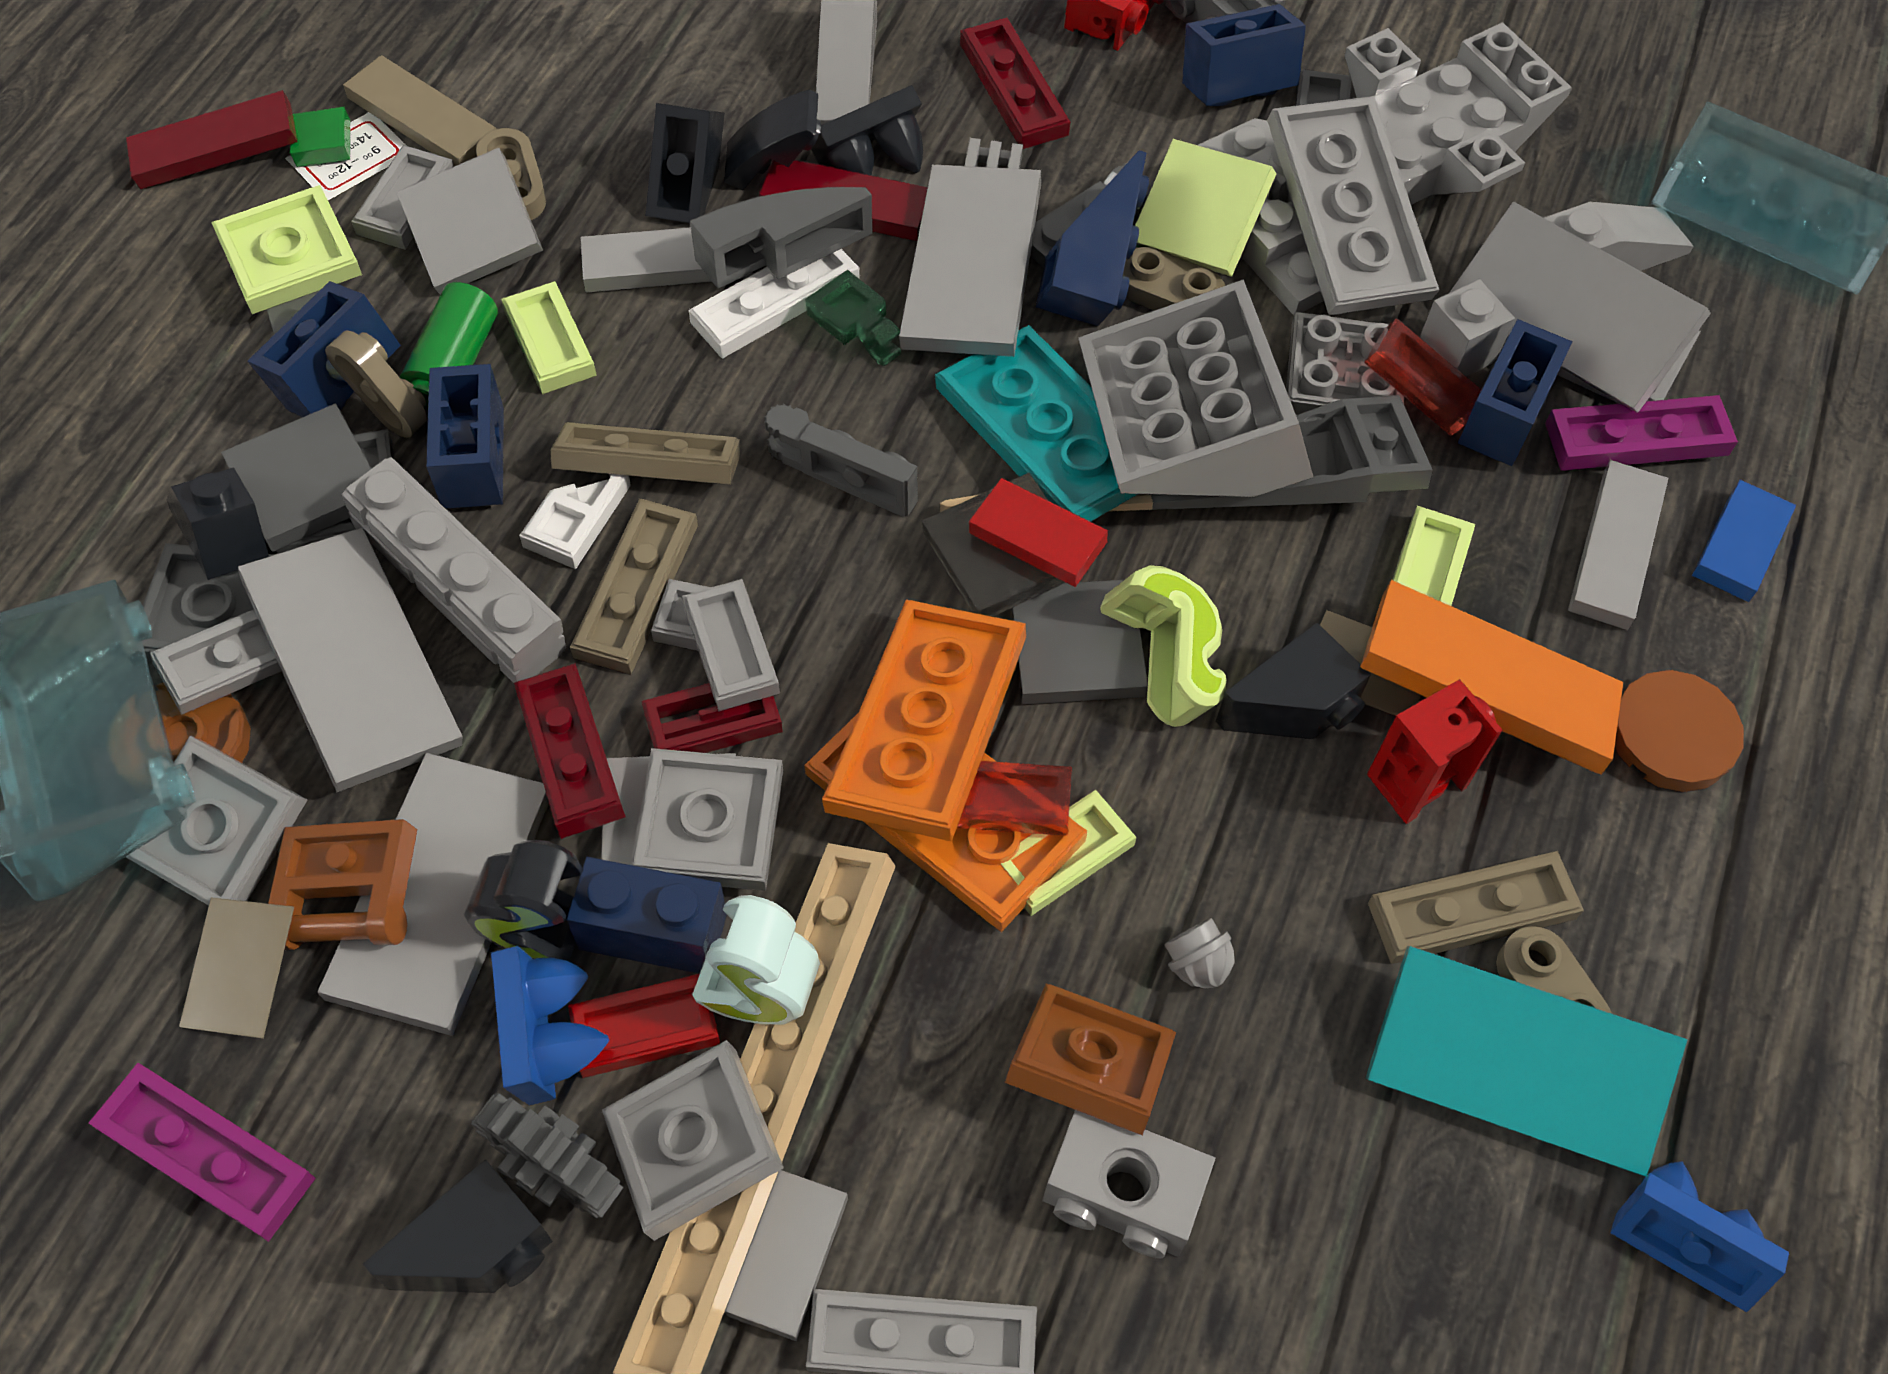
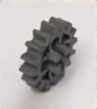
M500 1093L492 1095L471 1123L477 1129L476 1132L491 1142L490 1145L494 1149L506 1155L498 1170L511 1179L515 1177L518 1180L516 1183L517 1187L532 1198L535 1195L549 1207L559 1197L562 1200H568L582 1212H588L594 1218H602L623 1189L619 1184L620 1180L606 1171L607 1167L603 1163L589 1155L596 1141L583 1133L578 1136L576 1131L579 1129V1126L563 1114L559 1117L547 1106H544L539 1114L531 1109L527 1111L510 1097L506 1099Z

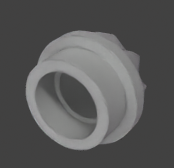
M1209 918L1164 944L1173 959L1168 966L1172 972H1175L1181 980L1190 986L1201 988L1218 987L1225 981L1235 963L1234 950L1230 942L1232 938L1228 931L1220 933L1213 919Z

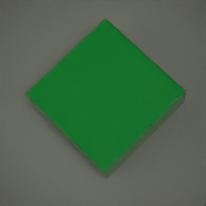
M345 107L293 114L298 142L290 144V154L296 167L350 160V118Z

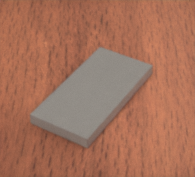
M1375 96L1272 109L1267 122L1328 314L1334 315L1432 300L1438 293L1439 287Z
M932 164L899 334L901 349L1015 356L1041 190V170Z
M1514 201L1450 291L1451 293L1480 279L1515 317L1507 337H1509L1517 319L1573 341L1560 368L1636 413L1640 411L1711 314L1704 305Z
M363 527L238 566L242 584L336 792L420 762L426 753L439 755L462 746L463 736Z
M426 753L396 820L404 819L418 829L403 906L407 916L405 938L398 945L384 946L374 945L369 939L340 941L318 990V994L322 999L453 1036L492 943L474 931L467 922L464 912L487 858L495 854L511 852L515 844L535 839L549 805L544 784ZM371 895L361 896L354 912L368 911Z

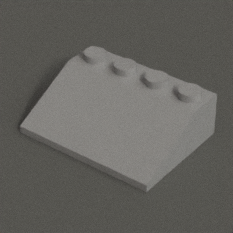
M1244 279L1079 337L1121 493L1255 497L1313 477L1298 419Z

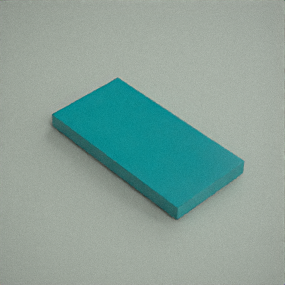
M1029 325L1018 330L1014 357L973 354L935 374L936 389L1037 496L1091 522L1138 495L1121 493L1092 387Z
M1407 946L1366 1079L1647 1177L1688 1039L1412 946Z

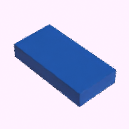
M1739 480L1725 504L1692 576L1749 602L1759 589L1796 505Z

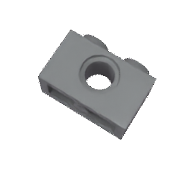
M1075 1110L1048 1180L1042 1201L1055 1206L1054 1215L1070 1225L1086 1230H1094L1096 1224L1123 1234L1122 1242L1138 1253L1153 1258H1164L1167 1252L1178 1257L1189 1239L1216 1158L1148 1130H1144L1142 1136ZM1117 1172H1125L1135 1176L1143 1187L1144 1197L1136 1201H1124L1117 1198L1108 1187L1107 1177Z

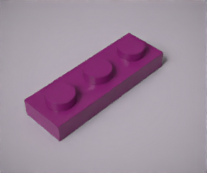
M1720 395L1646 401L1638 413L1622 404L1552 409L1545 422L1560 470L1607 467L1610 460L1629 465L1729 456L1738 443Z
M140 1063L134 1066L88 1123L268 1242L316 1179L303 1167Z

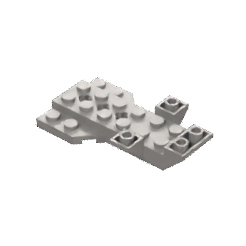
M1503 22L1462 41L1457 58L1419 76L1416 75L1421 60L1389 28L1348 46L1345 51V59L1356 97L1375 96L1411 205L1430 195L1480 192L1522 171L1525 162L1515 151L1569 96L1572 89L1565 80ZM1254 118L1198 144L1201 147L1273 167L1276 177L1241 257L1293 315H1295V312L1302 313L1323 302V295L1267 120Z

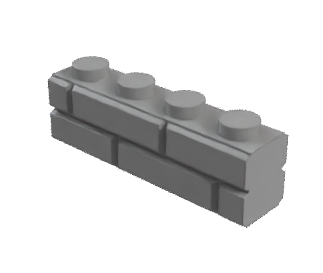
M392 457L385 458L346 487L342 497L346 508L350 511L349 516L355 529L363 527L369 542L411 583H416L417 589L491 662L499 664L500 670L513 683L538 675L562 655L566 649V644L562 635L561 619Z

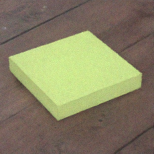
M1173 139L1135 225L1139 227L1136 247L1155 248L1214 272L1232 277L1276 177L1275 170L1270 165Z
M321 185L211 222L252 314L319 291L329 281L338 284L362 275L358 262Z

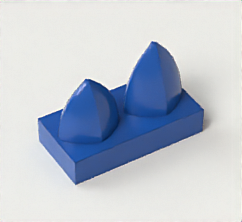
M519 946L491 952L503 1088L528 1105L556 1099L555 1083L573 1076L586 1067L600 1054L610 1040L608 1035L583 1024L569 1022L548 1023V1015L560 1010L570 1002L580 991L588 979V975L577 965L566 960L556 958L532 959Z
M1683 1161L1665 1164L1649 1173L1616 1213L1610 1232L1745 1312H1748L1785 1274L1789 1256L1788 1251L1764 1238L1757 1222L1747 1209L1720 1213L1699 1201L1697 1189Z

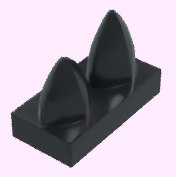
M910 85L821 125L818 139L811 148L818 164L820 165L829 160L834 168L872 175L874 152L871 141L876 140L883 151L896 163L914 173L920 172L923 160V142L915 115L922 103L915 89Z

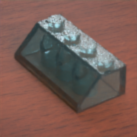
M1708 101L1651 204L1855 295H1858L1888 244L1887 177Z

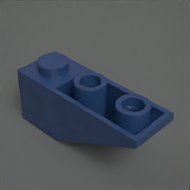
M1139 150L1062 234L1047 254L1036 308L1095 326H1099L1113 309H1121L1129 288V277L1123 276L1126 259L1129 260L1139 237V227L1133 225L1135 210H1138L1143 204L1149 186V177L1143 175L1146 152Z

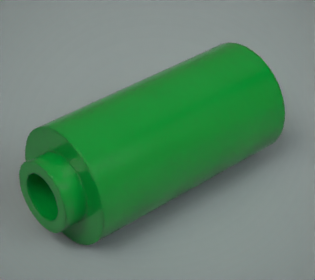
M452 282L444 287L399 377L409 381L414 385V389L422 393L426 400L425 410H428L430 368L474 365L498 315V308L494 300L487 293L473 285Z

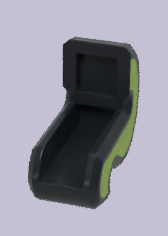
M526 840L513 846L511 852L495 854L487 858L464 916L477 934L503 949L519 946L532 959L556 958L570 961L576 942L567 922V917L574 897L557 887L560 880L581 876L583 868L576 856L560 845L543 840Z

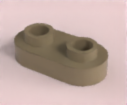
M501 128L488 132L477 144V157L498 147L500 148L507 160L530 219L537 218L545 209L546 196L529 138L521 131L511 128Z
M1149 247L1136 248L1129 260L1126 259L1123 276L1129 277L1126 299L1154 311L1225 286L1222 278L1212 270Z
M345 330L326 347L325 352L332 366L372 413L392 432L401 437L410 438L428 420L424 409L426 400L422 393L414 389V385L409 381L399 378L386 362L388 355L385 349L371 335L365 332H361L358 335L352 331Z
M1536 926L1521 928L1515 931L1499 950L1496 961L1499 976L1611 1013L1608 1004L1565 942L1552 931ZM1529 950L1541 953L1546 958L1548 966H1540L1534 963L1529 956Z

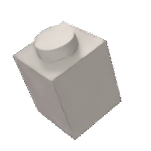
M1479 279L1434 300L1417 345L1452 384L1496 362L1515 317Z

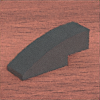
M866 187L802 189L760 196L722 207L690 220L695 260L718 289L764 266H767L779 280L872 234V194Z

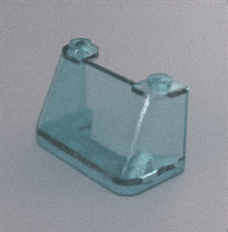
M115 579L0 612V785L6 809L0 811V862L38 903L70 892L187 818L185 805L196 802L195 792L183 763L174 765L142 640L152 638L147 615L139 600L127 602Z

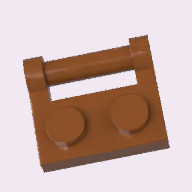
M404 819L285 827L268 904L294 907L284 950H295L303 942L369 939L377 946L400 944L407 932V916L403 906L418 829ZM371 895L368 911L302 915L304 899Z

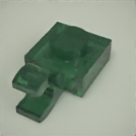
M848 269L805 299L807 315L844 346L858 337L870 356L882 366H886L901 355V349L891 342L900 334V330L891 320L885 317L887 315L885 299Z

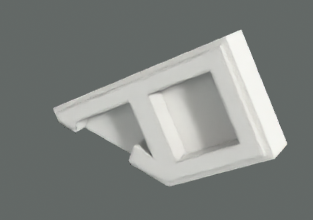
M609 474L610 479L576 488L575 484H570L550 490L519 535L523 548L576 569L631 486L629 475Z

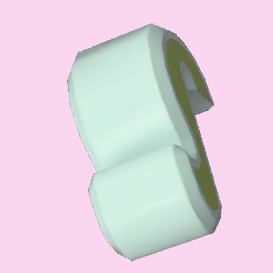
M753 895L738 896L729 900L724 905L723 911L733 920L726 939L719 938L710 945L692 994L695 1001L708 1010L725 1017L757 1024L784 1025L801 1017L820 965L818 953L814 946L803 936L794 932L796 923L793 917L778 904Z

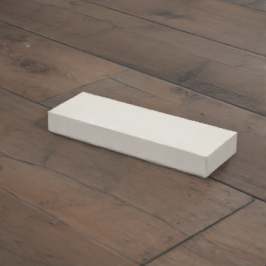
M842 249L779 280L768 267H765L689 310L690 323L723 359L860 281L859 267Z

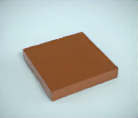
M1045 984L1011 1062L1005 1083L1143 1136L1176 1032L1057 986Z

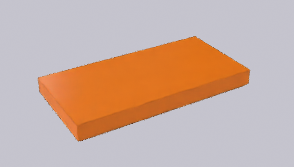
M1393 580L1390 581L1382 595L1360 665L1362 669L1424 697H1429L1461 679L1474 696L1480 697L1489 705L1494 713L1496 723L1503 732L1592 772L1603 774L1613 760L1623 689L1622 681Z
M906 599L822 798L825 813L952 842L1026 640V623Z
M858 714L804 765L806 775L825 791ZM985 752L952 842L864 822L1000 932L1026 907V901L1034 891L1050 880L1085 843L1087 838L1086 829ZM1050 822L1058 828L1012 859L1018 852L1021 841ZM1012 859L1011 861L1025 879L1018 885L1001 863Z

